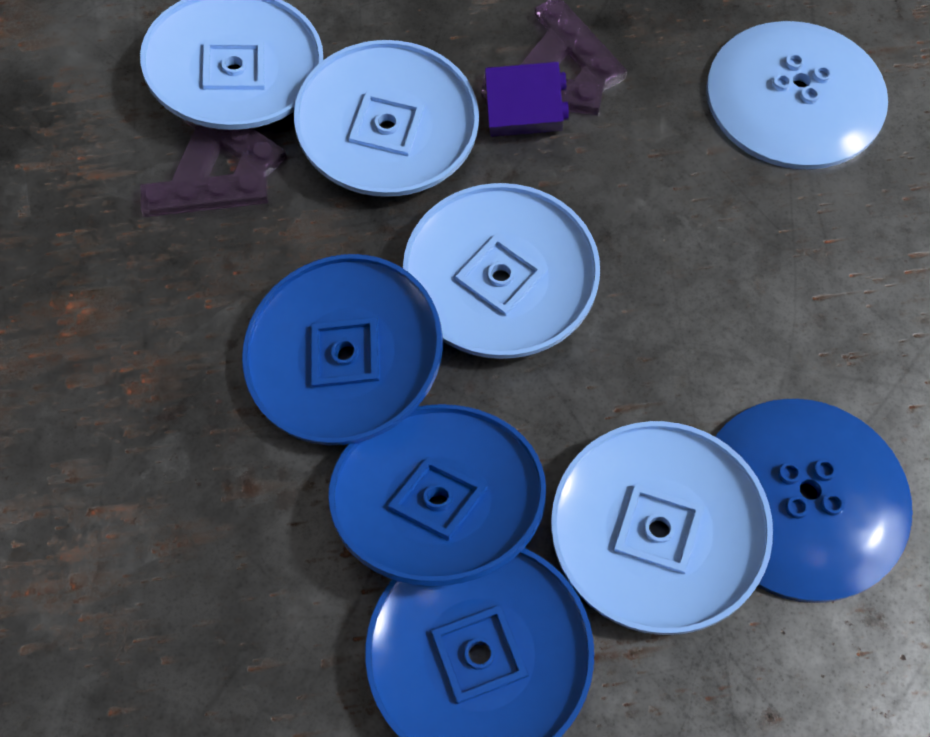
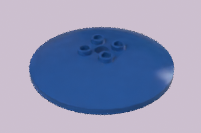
M345 254L322 258L298 268L283 278L268 292L256 308L248 325L243 343L242 361L245 381L254 402L261 412L274 425L287 434L306 442L321 445H347L362 442L379 436L397 426L424 400L435 381L441 364L443 352L442 325L437 309L427 290L412 274L390 261L369 255ZM347 346L354 348V353L349 359H338V353L342 348Z
M779 399L746 409L732 418L717 433L715 437L730 446L750 466L761 483L769 502L773 524V542L766 571L757 587L776 596L799 602L826 603L839 601L866 591L887 575L898 562L908 542L912 526L913 511L909 484L900 462L891 448L862 420L840 408L823 402L806 399ZM809 484L813 486L817 491V499H806L800 492V485Z
M446 404L418 406L405 420L389 431L369 440L349 444L335 465L329 485V508L333 525L339 538L350 553L362 564L387 578L422 586L460 584L478 579L503 567L514 559L534 536L543 517L546 500V482L542 464L532 445L520 432L492 414L470 407ZM439 495L447 498V501L442 504H433L429 501L432 497Z
M524 548L503 567L478 579L460 584L422 586L392 579L379 598L371 616L366 638L365 662L370 689L377 707L385 721L399 737H562L578 716L587 698L594 670V641L586 610L571 584L548 561ZM482 644L490 650L491 656L486 663L476 664L471 661L468 654L474 645Z

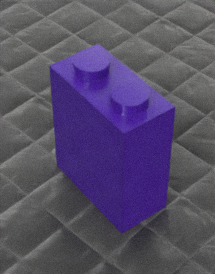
M559 62L485 68L491 137L563 131V121L569 120L568 101L562 102L561 91H567L566 72H560Z

